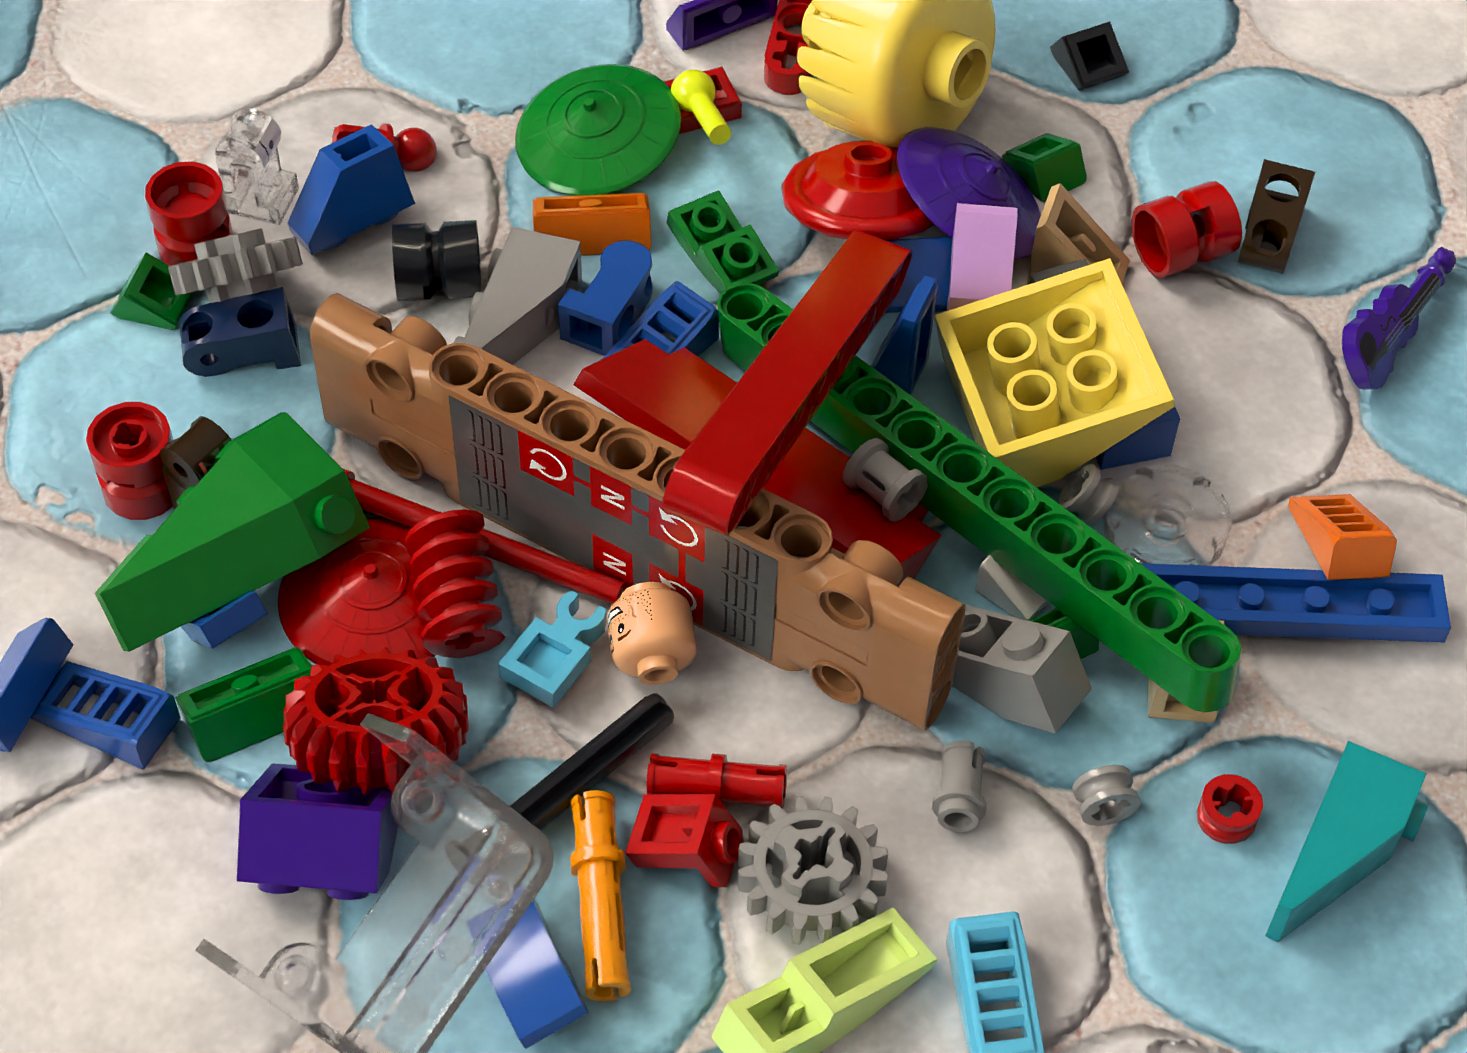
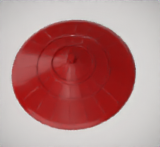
M384 517L366 518L370 526L369 529L320 559L283 576L278 591L280 622L289 641L294 647H299L307 659L316 665L329 666L333 662L334 655L349 658L357 656L360 649L367 654L380 653L385 647H388L391 654H402L408 650H414L418 660L436 656L423 646L421 633L424 627L419 623L417 612L420 603L415 600L413 589L416 580L411 576L409 566L411 556L407 553L405 537L411 529L410 527Z

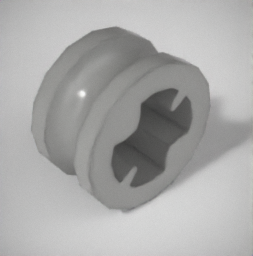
M1088 464L1076 472L1067 482L1060 493L1057 503L1069 512H1075L1076 517L1088 526H1091L1109 510L1116 499L1119 485L1112 478L1102 480L1101 470L1094 464Z
M1121 765L1101 766L1082 774L1074 781L1072 789L1076 800L1082 803L1079 811L1084 823L1094 826L1110 825L1130 817L1139 809L1141 802L1137 791L1131 788L1134 781L1130 769Z

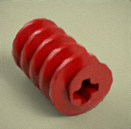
M462 509L435 514L417 523L409 530L405 537L407 553L411 556L409 561L411 576L416 580L413 585L415 600L420 603L417 608L419 623L424 627L421 633L423 646L430 653L448 658L475 656L493 649L505 639V636L500 631L488 629L497 625L502 620V611L496 605L487 604L498 596V590L495 583L485 580L493 573V564L486 557H480L489 550V543L487 537L477 534L485 526L483 514L478 511Z

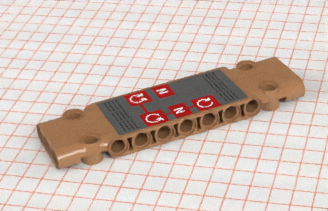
M338 293L330 295L318 308L310 328V342L324 419L326 423L375 447L383 462L394 472L408 479H418L425 473L441 481L446 495L455 503L469 510L478 511L490 521L573 563L626 582V589L644 582H659L668 585L671 590L687 598L692 611L694 625L780 669L787 671H802L806 669L810 671L811 678L816 686L826 695L837 701L854 704L863 698L927 731L933 725L952 687L966 605L911 577L904 579L900 586L897 587L904 576L903 568L897 558L887 549L870 541L858 540L852 543L844 554L832 548V531L826 521L818 515L763 488L737 525L747 528L736 527L729 536L662 510L664 492L677 461L685 451L684 449L476 346L466 343L447 345L442 334L433 325L421 318L406 316L392 331V324L389 318ZM794 555H803L806 557L799 558L795 557Z

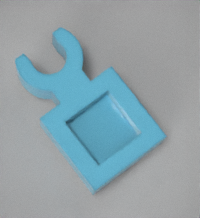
M573 590L567 592L557 604V620L553 625L536 617L498 663L499 677L554 708L591 662V647L586 644L598 640L604 634L607 627L606 608L599 606L588 619H576L573 616L579 609V596Z

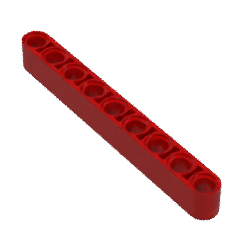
M857 229L852 232L681 455L667 483L662 501V510L726 536L733 532L898 295L910 266L912 250Z

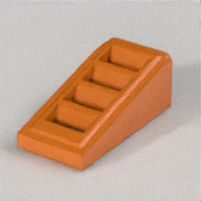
M1351 494L1290 497L1288 508L1327 580L1390 576L1397 539L1388 526Z

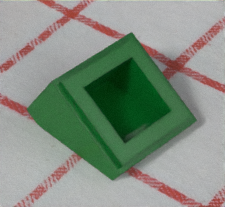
M1049 133L1040 135L1005 151V154L1002 155L1003 159L1020 175L1031 193L1041 201L1047 200L1052 186L1061 183L1067 191H1070L1084 184L1087 179L1080 144Z
M146 252L131 272L110 314L120 319L174 330L193 292L175 295L168 269L169 265Z

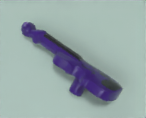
M1443 247L1438 248L1429 258L1428 264L1419 267L1417 270L1418 276L1409 288L1404 284L1386 285L1380 292L1378 299L1373 300L1372 310H1357L1356 318L1344 326L1342 332L1343 357L1349 374L1359 389H1379L1385 384L1389 374L1393 372L1394 361L1399 349L1404 348L1408 340L1418 330L1419 313L1437 289L1444 285L1446 274L1452 271L1457 261L1452 250Z

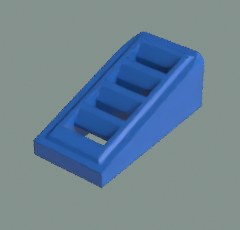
M926 275L916 285L871 364V367L910 395L929 359L938 284H936L935 278Z
M675 281L656 298L602 359L644 339L667 354H671L684 347L696 356H699L719 339L718 310L714 305L684 284ZM667 332L676 339L673 343L662 334Z
M66 661L56 674L31 719L144 770L181 717L174 695L148 684ZM73 685L80 688L65 709L57 707ZM93 694L99 696V699L87 715L79 713ZM113 703L119 705L108 722L101 720ZM132 712L139 714L130 728L122 726Z

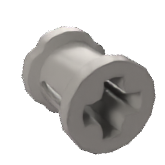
M874 438L865 442L853 453L845 466L842 480L852 490H863L882 506L883 516L890 521L896 522L903 519L923 498L928 487L927 475L918 469H907L889 454L890 449L884 441Z

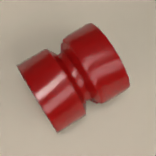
M193 161L176 162L161 168L151 176L145 187V200L150 220L154 225L153 232L158 252L164 263L173 266L197 260L194 244L233 235L230 216L227 212L223 183L215 170L205 164Z
M1208 181L1182 190L1176 198L1174 196H1164L1138 205L1132 214L1131 228L1135 248L1147 270L1156 277H1167L1192 268L1197 261L1209 262L1232 254L1240 248L1242 224L1238 209L1230 193L1217 181Z
M123 402L108 407L94 418L88 427L86 443L106 505L116 515L130 520H147L157 517L173 507L161 467L163 464L160 458V450L173 440V436L166 416L155 406L143 402Z

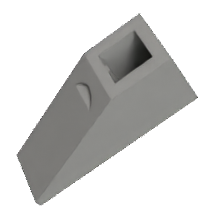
M512 227L503 249L495 248L491 255L488 266V284L484 293L476 292L472 299L468 318L469 328L465 337L457 336L454 343H466L476 346L513 365L559 329L558 303L569 288L578 291L582 283L581 241Z
M966 605L952 686L1003 719L1056 734L1092 689L1070 631Z

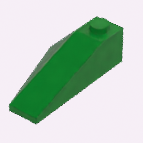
M280 412L229 441L216 455L215 459L217 462L196 486H189L176 500L177 508L153 535H145L95 592L123 651L130 652L238 599L252 590L263 587L310 564L370 528L345 471L287 412Z

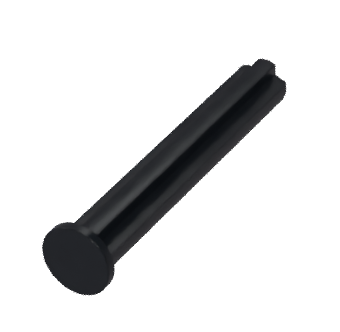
M657 693L644 697L466 842L461 844L458 841H452L447 845V855L455 869L471 886L479 890L483 889L488 885L487 874L568 809L574 796L578 794L582 797L583 792L590 791L673 723V710L667 705L664 698Z

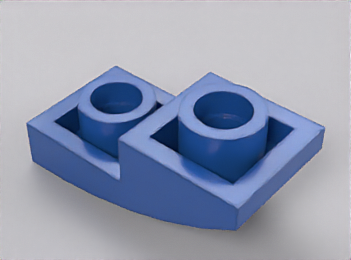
M527 886L465 921L498 999L525 1049L589 1013L570 967L557 949L539 904Z

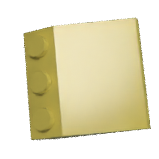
M1110 258L934 315L942 358L975 442L1035 487L1058 481L1174 407V398Z

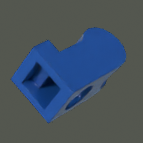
M618 241L609 245L601 254L600 271L583 294L570 288L567 290L558 303L561 340L605 356L644 312L653 293L650 276L652 257L645 246L632 241Z

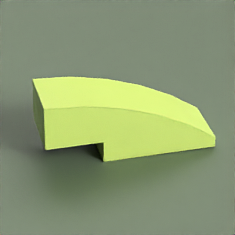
M893 907L789 959L781 977L727 1003L711 1038L723 1053H820L897 998L930 971L938 959Z

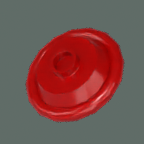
M870 140L850 141L835 145L827 150L813 153L793 165L781 185L785 209L803 226L829 237L847 240L852 232L857 229L883 240L891 241L922 233L935 225L917 206L902 181L897 163L898 147L891 148Z

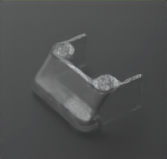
M368 713L360 725L411 764L393 791L391 810L397 825L418 841V843L336 958H333L313 944L305 942L293 943L280 949L258 976L205 939L201 941L195 951L340 1053H427L547 881L553 867V849L545 834L414 730Z

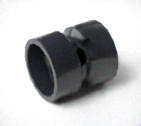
M477 220L443 222L438 231H432L427 223L392 225L393 268L398 301L431 300L436 290H442L448 299L474 297L476 292H482Z

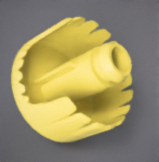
M813 0L808 6L802 21V36L809 47H800L797 54V61L800 67L811 75L818 77L799 76V88L803 94L810 98L806 99L808 109L815 117L831 128L865 141L870 140L891 148L899 147L902 139L909 132L918 128L937 127L956 131L974 107L989 77L995 44V12L992 0Z

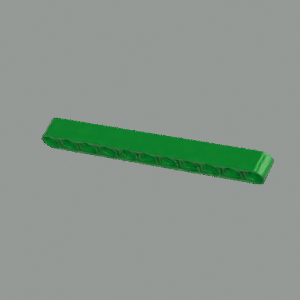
M741 283L726 288L720 294L717 302L723 353L736 365L747 371L793 309L757 284ZM855 355L810 420L852 453L868 440L878 438L884 441L890 449L889 454L909 470L918 469L927 475L928 487L919 504L986 555H991L995 562L1183 705L1195 711L1212 712L1224 708L1231 702L1235 693L1241 645L1238 637L1228 627Z

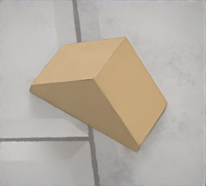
M1061 183L1052 186L1036 228L1027 284L1029 285L1031 274L1079 260L1086 259L1090 265L1109 258L1123 284L1130 259Z

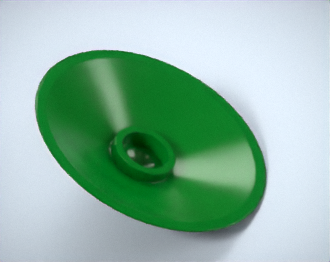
M602 64L581 68L557 78L544 87L529 102L520 117L516 129L515 147L517 155L528 175L537 183L552 191L572 196L604 195L616 192L646 178L665 161L679 136L681 127L680 108L678 101L666 83L648 71L621 64Z

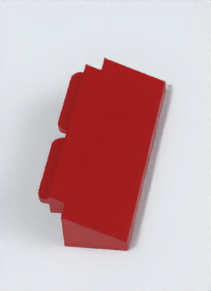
M644 339L583 368L573 385L624 420L686 450L737 382L684 347L671 354H667ZM805 427L763 489L818 515L826 521L832 531V548L844 554L851 544L858 540L870 541L887 549L897 558L903 568L904 576L897 587L907 577L915 579L942 536L922 523L928 510L921 504H918L903 519L896 522L888 520L883 516L882 506L863 490H852L844 484L842 480L843 471L851 457Z

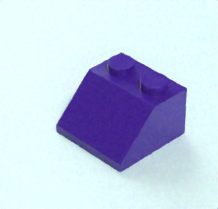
M272 763L240 799L237 882L258 883L259 890L272 894L293 893L298 891L300 887L327 889V894L330 897L342 900H357L367 897L369 893H377L390 873L405 783L396 785L394 793H391L386 787L373 788L367 795H364L359 787H350L337 792L333 781L325 784H314L311 773L299 772L297 765Z

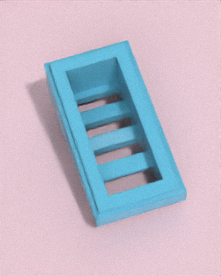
M1005 912L952 920L949 923L946 947L968 1053H1044L1028 954L1019 913ZM1008 971L1009 979L975 983L974 975ZM1013 1000L1015 1002L1016 1008L980 1013L979 1005ZM1014 1028L1021 1029L1022 1038L985 1043L983 1032Z

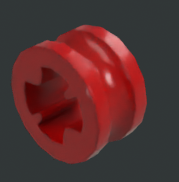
M1223 774L1215 777L1205 785L1196 811L1197 822L1202 831L1215 841L1223 844H1237L1245 841L1254 833L1263 809L1262 795L1257 786L1247 778L1235 774ZM1229 800L1241 806L1240 811L1234 812L1230 818L1218 812L1220 806L1224 807Z

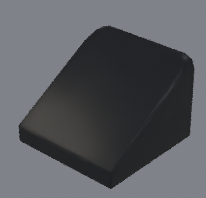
M1110 21L1063 36L1050 47L1053 57L1078 91L1129 73Z

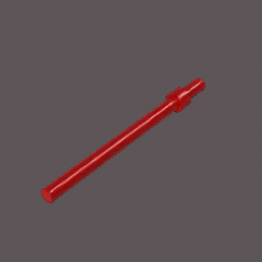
M342 468L349 479L361 508L365 511L413 528L417 523L428 517L442 513L355 480L354 472ZM484 528L477 533L488 538L489 550L483 555L611 605L626 590V582Z

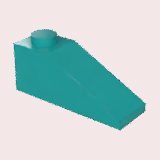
M1347 742L1269 925L1266 937L1279 942L1388 862L1400 837L1414 841L1429 806L1428 803L1417 799L1427 773L1353 742Z

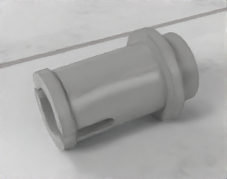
M953 741L943 747L941 757L943 761L940 792L933 797L932 810L938 817L939 824L945 829L955 832L973 830L977 827L979 820L986 814L987 803L984 797L981 796L985 751L981 746L974 749L975 743L970 741Z

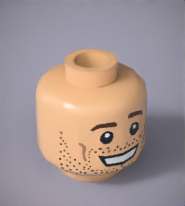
M644 582L627 588L622 592L621 597L610 607L607 614L611 653L617 669L628 676L639 678V681L644 684L660 685L674 680L679 671L691 664L697 653V642L692 611L687 598L671 590L666 584Z

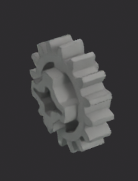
M260 228L194 244L197 260L169 266L168 269L175 295L206 289L209 303L277 287L275 272L303 265L296 236L266 243L263 229Z
M797 796L794 812L786 814L778 805L773 804L769 807V826L753 820L749 825L748 841L750 843H740L738 850V865L742 868L738 870L737 886L739 892L749 893L747 895V912L752 916L767 911L766 931L774 934L784 924L792 927L793 943L799 945L805 938L807 931H816L819 940L823 943L831 939L832 928L839 926L845 932L857 926L859 920L857 914L869 919L875 917L879 901L877 896H885L889 874L885 873L884 870L887 867L888 851L885 847H874L876 845L878 828L875 824H871L858 829L856 827L858 809L853 806L845 810L841 816L832 813L833 803L831 797L825 796L820 803L819 809L816 810L809 809L803 796ZM847 851L851 854L857 865L859 877L853 874L854 864L844 859V854ZM767 863L773 866L772 874L781 880V885L778 888L773 885L768 876Z

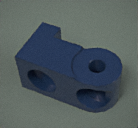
M283 287L199 305L185 312L179 321L183 366L194 375L204 377L217 376L226 373L234 366L243 367L268 361H274L277 369L301 366L297 325Z

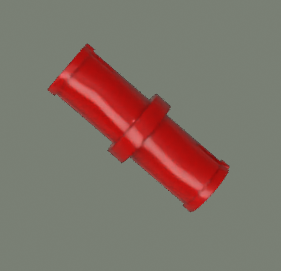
M652 753L650 755V764L648 763L646 792L647 794H716L723 804L724 802L761 806L776 804L783 809L787 787V765L780 764L779 766L728 762L726 754L712 753L710 760L660 756L659 754Z

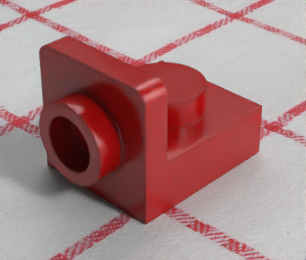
M644 794L625 854L637 868L698 869L712 887H727L734 863L738 861L740 843H743V830L716 794Z

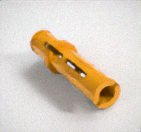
M593 790L583 792L585 806H583V797L578 794L571 800L576 840L575 851L570 855L571 874L573 876L577 875L580 893L579 905L585 960V996L590 1000L606 1002L618 1000L616 987H618L619 995L622 997H626L631 993L627 969L625 925L620 887V874L624 872L626 865L625 853L622 849L618 850V842L616 840L615 797L606 791Z

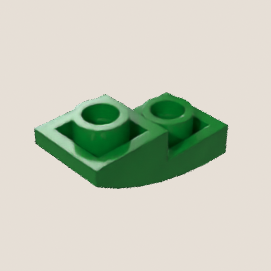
M719 190L668 212L666 223L698 270L720 293L735 284L751 283L760 285L778 277L779 269L751 224L743 228L741 227Z

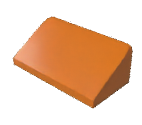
M645 193L536 197V199H533L534 231L581 241V255L602 254L605 248L618 241L637 242L645 246L648 251L651 249L650 208L648 195H645Z

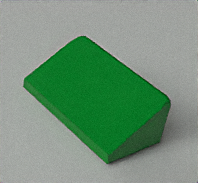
M294 647L182 692L175 697L181 714L204 761L212 762L283 732V723H285L283 710L286 707V695L294 691L295 679L310 676L312 665L299 647Z

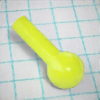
M695 69L680 73L673 81L671 92L678 101L679 108L693 112L713 144L721 145L726 143L731 137V129L713 103L716 90L712 79L703 71Z

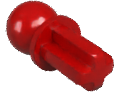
M382 123L379 129H377L394 145L403 170L421 171L430 167L435 161L437 155L436 143L427 131L412 127L404 129L394 136L392 125ZM347 124L339 125L333 131L332 143L364 127Z

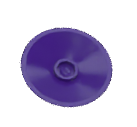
M918 128L909 132L902 139L897 152V163L902 181L917 206L938 228L953 239L957 203L1018 208L1014 260L1022 259L1032 254L1036 228L1041 212L1026 183L1002 157L979 141L962 133L944 128Z

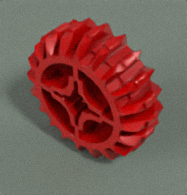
M385 647L380 653L367 654L360 649L357 656L349 658L334 655L333 662L329 666L321 664L311 666L310 676L295 679L294 691L286 695V707L283 710L285 722L283 723L285 745L289 746V754L296 761L298 771L311 773L314 784H325L333 781L337 792L350 787H359L364 795H367L373 788L384 787L391 793H394L396 785L403 783L420 786L424 774L431 776L443 775L444 764L459 759V748L466 744V733L469 730L467 697L463 694L462 683L455 681L453 669L439 667L435 657H425L418 660L414 650H408L402 654H391L388 647Z

